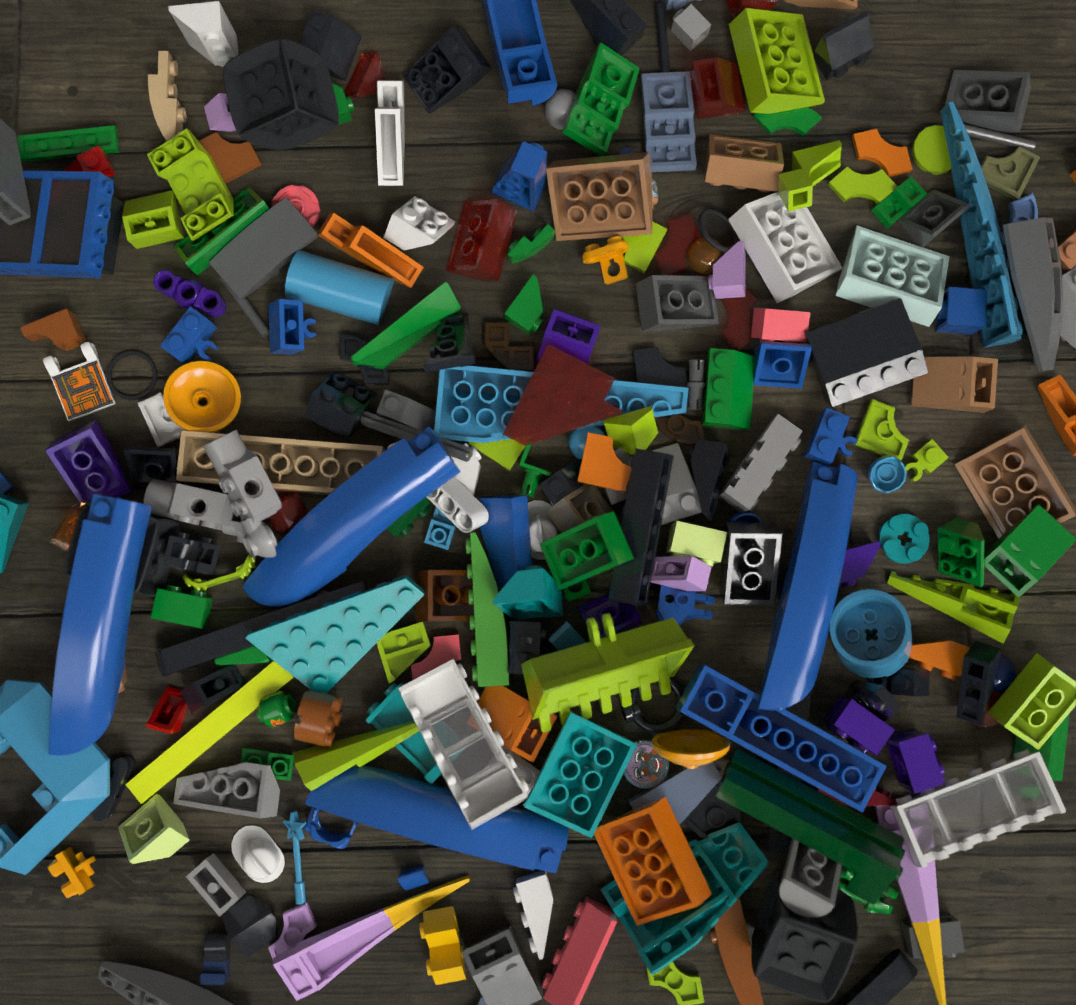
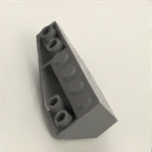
M1037 218L1003 225L1002 240L1007 248L1006 264L1011 271L1034 355V364L1038 372L1053 370L1060 340L1063 308L1062 270L1053 218Z
M106 961L100 966L98 978L105 986L114 989L134 1005H234L209 990L159 971Z

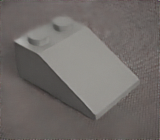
M676 443L653 450L674 455L661 526L702 513L698 492L679 444Z

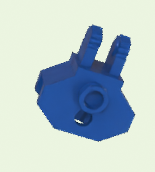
M661 585L656 616L659 621L674 617L679 626L685 620H691L692 618L710 620L713 619L712 612L694 609L695 603L712 605L715 603V598L709 595L697 594L696 591H684Z

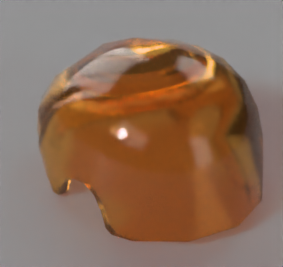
M698 238L689 246L687 258L693 270L701 273L702 276L713 275V264L725 252L712 247L705 238ZM712 238L717 244L722 246V244L719 241Z

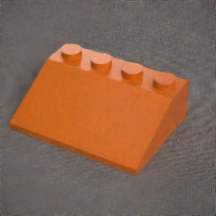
M666 796L597 826L594 832L595 838L637 926L698 907L712 894Z

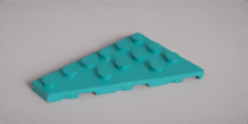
M403 575L391 582L378 584L377 587L361 593L359 591L342 597L336 602L325 603L322 607L308 612L305 610L286 617L283 621L269 623V626L255 631L250 630L245 638L310 690L327 693L425 593L407 575Z

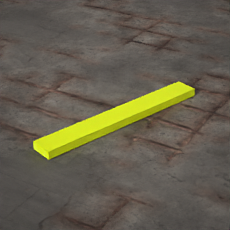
M273 661L125 785L137 800L143 804L259 707V701L262 697L279 691L294 676Z

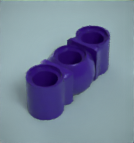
M166 270L160 271L154 276L153 284L155 288L164 296L174 299L184 309L192 307L215 318L220 317L226 311L224 299L215 291L208 290L198 280L183 279ZM172 280V285L168 289H164V283ZM194 289V296L186 299V293ZM212 299H217V305L214 308L208 309V303Z

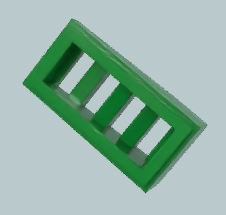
M255 645L215 659V663L219 665L267 663L273 661Z

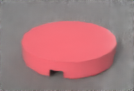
M289 185L279 190L273 197L272 207L287 197L313 228L318 222L321 213L320 204L315 194L307 187L301 185Z

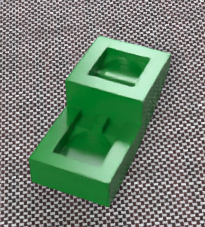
M911 176L876 205L871 212L888 229L923 199L927 193Z

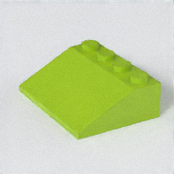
M745 8L729 24L750 113L771 114L820 105L825 102L803 15Z

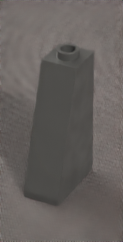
M0 118V218L8 225H12L30 218L31 210L16 133Z

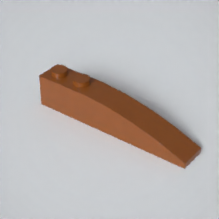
M739 897L709 930L711 943H716L724 970L741 1005H764L758 978L755 977L752 970L751 946Z

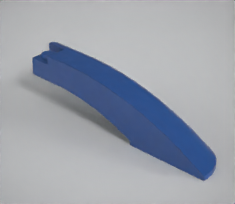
M482 0L493 53L508 104L530 100L531 105L534 106L545 102L555 93L557 81L547 48L537 1Z
M427 427L409 441L403 438L335 489L275 546L276 556L265 558L242 586L244 591L253 600L262 605L284 608L302 602L347 570L346 567L381 532L419 501L461 472L437 434L430 427Z
M813 462L808 469L794 544L777 612L774 617L758 709L781 710L791 707L808 695L817 679L841 580L858 483L857 473L843 464H840L838 468Z
M93 494L88 519H84L62 620L52 694L49 755H69L84 750L105 733L112 720L126 662L124 658L130 611L152 506Z

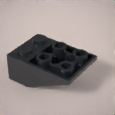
M452 26L402 76L428 114H431L476 85L492 70V67L467 31Z

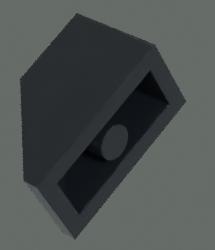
M580 459L562 468L539 484V489L552 506L585 485L584 483L577 482L581 467Z
M232 664L193 682L180 691L191 714L242 688L245 683L235 664Z

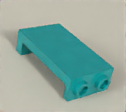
M401 682L399 685L393 683L384 693L387 698L381 704L376 701L367 711L370 716L365 721L371 723L378 730L414 721L398 689L405 685V683ZM443 720L432 725L444 750L463 740ZM420 731L395 746L425 775L424 778L430 784L442 774ZM463 750L449 757L451 763Z

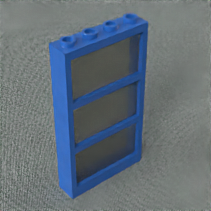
M23 171L31 217L12 225H8L0 218V275L100 279L104 266L103 257L107 243L108 221L111 216L110 206L114 193V181L101 172Z

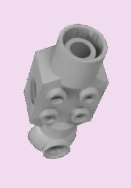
M235 430L203 447L220 477L218 484L224 493H228L232 500L230 502L232 511L236 516L240 515L242 519L240 522L247 535L242 537V541L248 553L252 557L259 555L265 558H273L276 556V538L271 529L266 524L262 525L260 521L277 513V510L281 509V501L257 455L244 445L238 431ZM245 484H246V485L248 486V488H249V493H248V494L245 492V489H244Z
M156 479L151 480L143 504L152 506L151 515L199 525V522L202 521L201 526L222 530L224 534L237 536L236 542L243 543L242 537L247 535L241 522H238L239 516H236L231 509L230 502L232 500L229 495Z

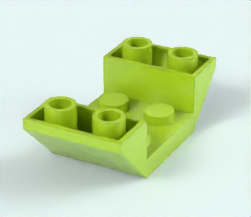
M186 128L147 154L157 175L168 180L185 213V216L180 219L191 240L194 241L234 215V203L230 191L212 157L189 129Z

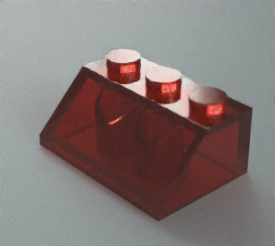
M498 199L464 202L446 271L481 281H499L512 229L515 224L517 210Z

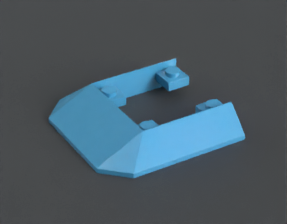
M8 679L0 686V755L12 746L43 782L32 796L47 812L21 839L14 834L6 823L0 826V868L26 875L110 795V759L95 742L77 753L49 755L53 693L43 682Z

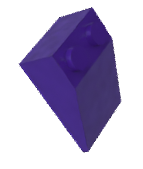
M96 420L51 441L45 450L82 507L87 500L93 498V494L117 499L132 491L108 438Z

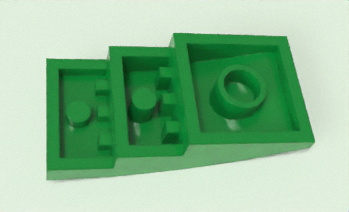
M600 42L577 89L562 133L597 155L604 156L608 151L612 134L619 127L623 110L629 106L640 68Z

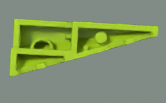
M894 571L891 572L887 584L1004 644L1011 630L1013 617L1020 599L1013 592L1010 595L998 593L997 588H990L988 591L974 588L973 584L935 579L933 582L920 580L921 578L918 575L906 578L897 576Z
M410 721L333 742L332 747L318 745L293 752L294 764L304 785L310 791H313L356 764L359 767L363 766L419 732L415 721Z

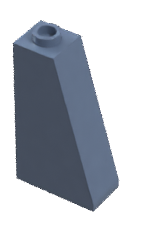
M717 760L695 769H688L682 766L661 779L658 783L631 797L628 801L634 810L666 796L680 825L720 781L722 777L718 771L722 768Z

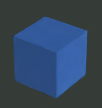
M958 287L947 288L944 291L942 308L936 316L935 332L972 335L984 328L987 290Z

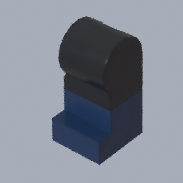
M207 932L200 984L224 985L230 978L231 940L227 932Z

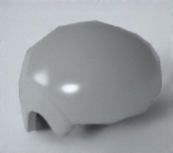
M559 89L547 100L545 117L551 126L563 130L576 93L567 89Z

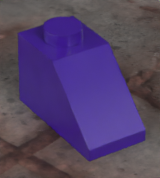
M879 541L846 550L840 580L842 587L857 584L856 579L864 577L880 548Z

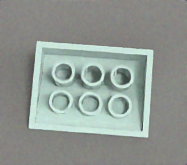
M856 226L839 278L836 296L871 308L901 298L910 321L929 327L942 308L949 256Z

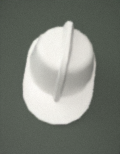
M534 500L528 503L531 556L535 559H545L540 543L560 534L559 529L546 512L552 506L541 500Z
M255 825L245 826L238 830L231 843L232 854L245 873L254 881L261 883L271 882L278 878L283 872L285 860L281 849L263 828Z

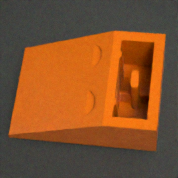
M486 686L478 701L480 709L485 708L492 720V722L488 723L492 731L499 732L504 742L502 746L534 762L549 731H541L538 718L532 720L529 699L505 686ZM556 713L549 714L551 728L557 718ZM471 714L466 724L480 731L479 726L477 725L473 715Z

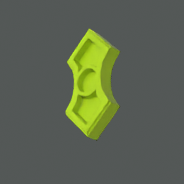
M846 167L828 183V186L843 202L851 198L863 197L877 205L898 187L882 169L876 173L864 175L852 171L849 167Z
M673 961L654 975H651L647 968L649 985L662 986L668 989L676 997L678 1005L704 1003L699 974L685 973L677 968Z

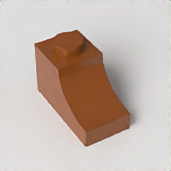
M67 308L20 327L23 336L33 342L43 339L52 340L54 345L62 350H73L79 347V343L86 341L76 314Z

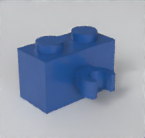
M278 299L268 304L270 353L294 355L303 351L304 338L310 339L316 336V333H310L307 330V325L316 324V320L306 319L303 321V301Z
M189 307L160 347L184 364L191 363L197 354L204 360L210 361L211 358L205 354V350L208 347H212L216 351L219 349L213 342L208 341L217 327L199 312Z
M829 408L822 410L815 423L803 458L823 465H829L833 462L837 449H839L842 455L851 456L853 452L848 451L845 445L847 442L856 444L858 440L850 436L842 437L850 417Z

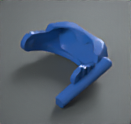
M312 807L304 830L310 832L309 836L313 840L324 842L339 849L346 848L358 822L354 821L353 827L345 833H332L322 826L319 820L320 809Z

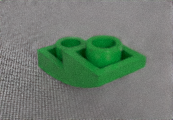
M547 224L543 230L539 228L533 234L532 242L525 236L520 241L515 240L508 249V261L514 264L535 255L555 238V230Z
M243 747L240 763L250 762L270 765L275 779L291 781L294 762L293 754Z

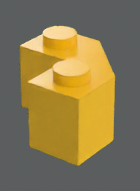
M450 906L424 911L423 923H420L419 927L421 938H426L429 946L430 959L426 960L428 976H433L436 985L465 980L463 948L460 945L459 926L454 907Z

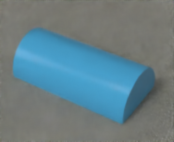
M298 250L291 261L287 273L285 295L292 300H301L303 303L380 326L395 281L388 276Z

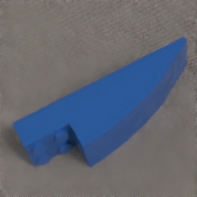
M698 664L675 707L677 710L863 813L887 767L886 765L785 709H758L760 695L706 665Z

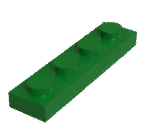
M115 125L17 136L22 163L72 158L97 146H100L106 154L120 152L118 129Z

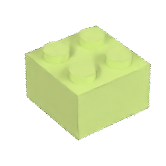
M676 521L671 524L665 553L671 554V556H693L713 567V564L721 562L727 532Z

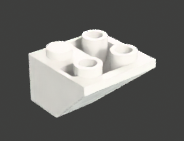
M414 196L392 214L383 238L402 250L426 246L436 242L454 226L455 221L450 219L444 212L429 206L423 199Z

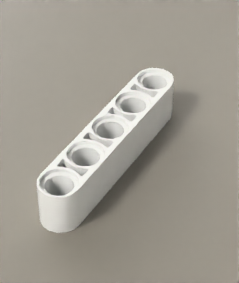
M397 442L390 444L388 446V449L395 445ZM455 477L427 496L462 532H471L488 522L489 514L487 509Z

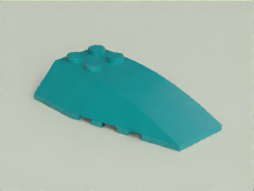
M740 822L708 834V838L698 842L696 840L688 842L712 893L698 907L637 926L616 880L600 889L637 947L638 953L651 975H654L697 945L769 864L766 857Z

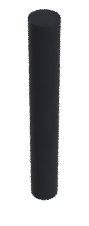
M658 3L655 5L660 67L661 73L671 72L665 4Z

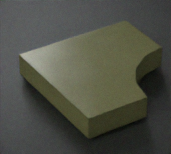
M1020 146L1006 157L994 158L986 156L980 166L987 186L1015 201L1018 200L1040 156Z

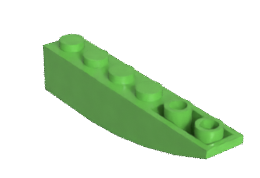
M474 532L470 533V538H466L467 554L471 553L472 564H467L468 579H473V589L468 590L469 604H474V614L470 615V629L475 630L476 640H471L472 655H477V665L472 666L473 681H478V687L509 685L507 631L504 612L493 604V599L499 593L488 557L477 534Z

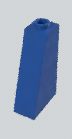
M488 495L476 498L484 505L489 514L488 522L480 526L498 588H503L517 571L526 570V567L532 566L527 495Z

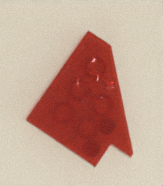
M548 344L502 435L526 446L622 414L623 410L604 401L615 378Z

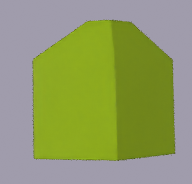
M652 406L603 420L607 436L613 437V448H622L629 455H634L636 448L646 450L658 434Z

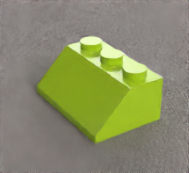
M1036 653L988 713L1005 728L1039 750L1076 706V681Z

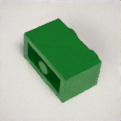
M167 585L166 589L157 588L151 614L152 619L196 628H207L213 598L206 597V592L191 590L190 594L181 592L182 587Z

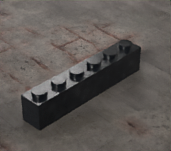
M635 449V454L631 459L632 471L626 487L627 499L622 509L623 521L621 526L634 559L614 567L613 576L608 586V599L632 605H647L674 455Z

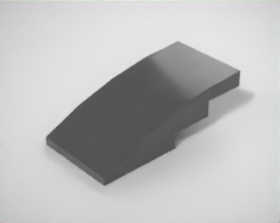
M285 197L230 241L209 264L241 301L279 274V269L290 262L298 250H301L318 238V234L289 199Z

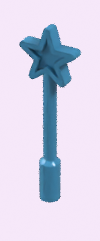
M297 811L290 813V819L283 820V823L288 828L287 838H293L296 877L294 883L295 902L300 905L306 903L299 840L304 839L302 828L306 825V821H300Z

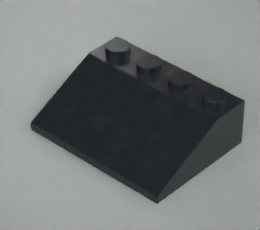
M901 298L804 332L807 343L812 346L811 356L824 399L832 407L928 373L922 348Z

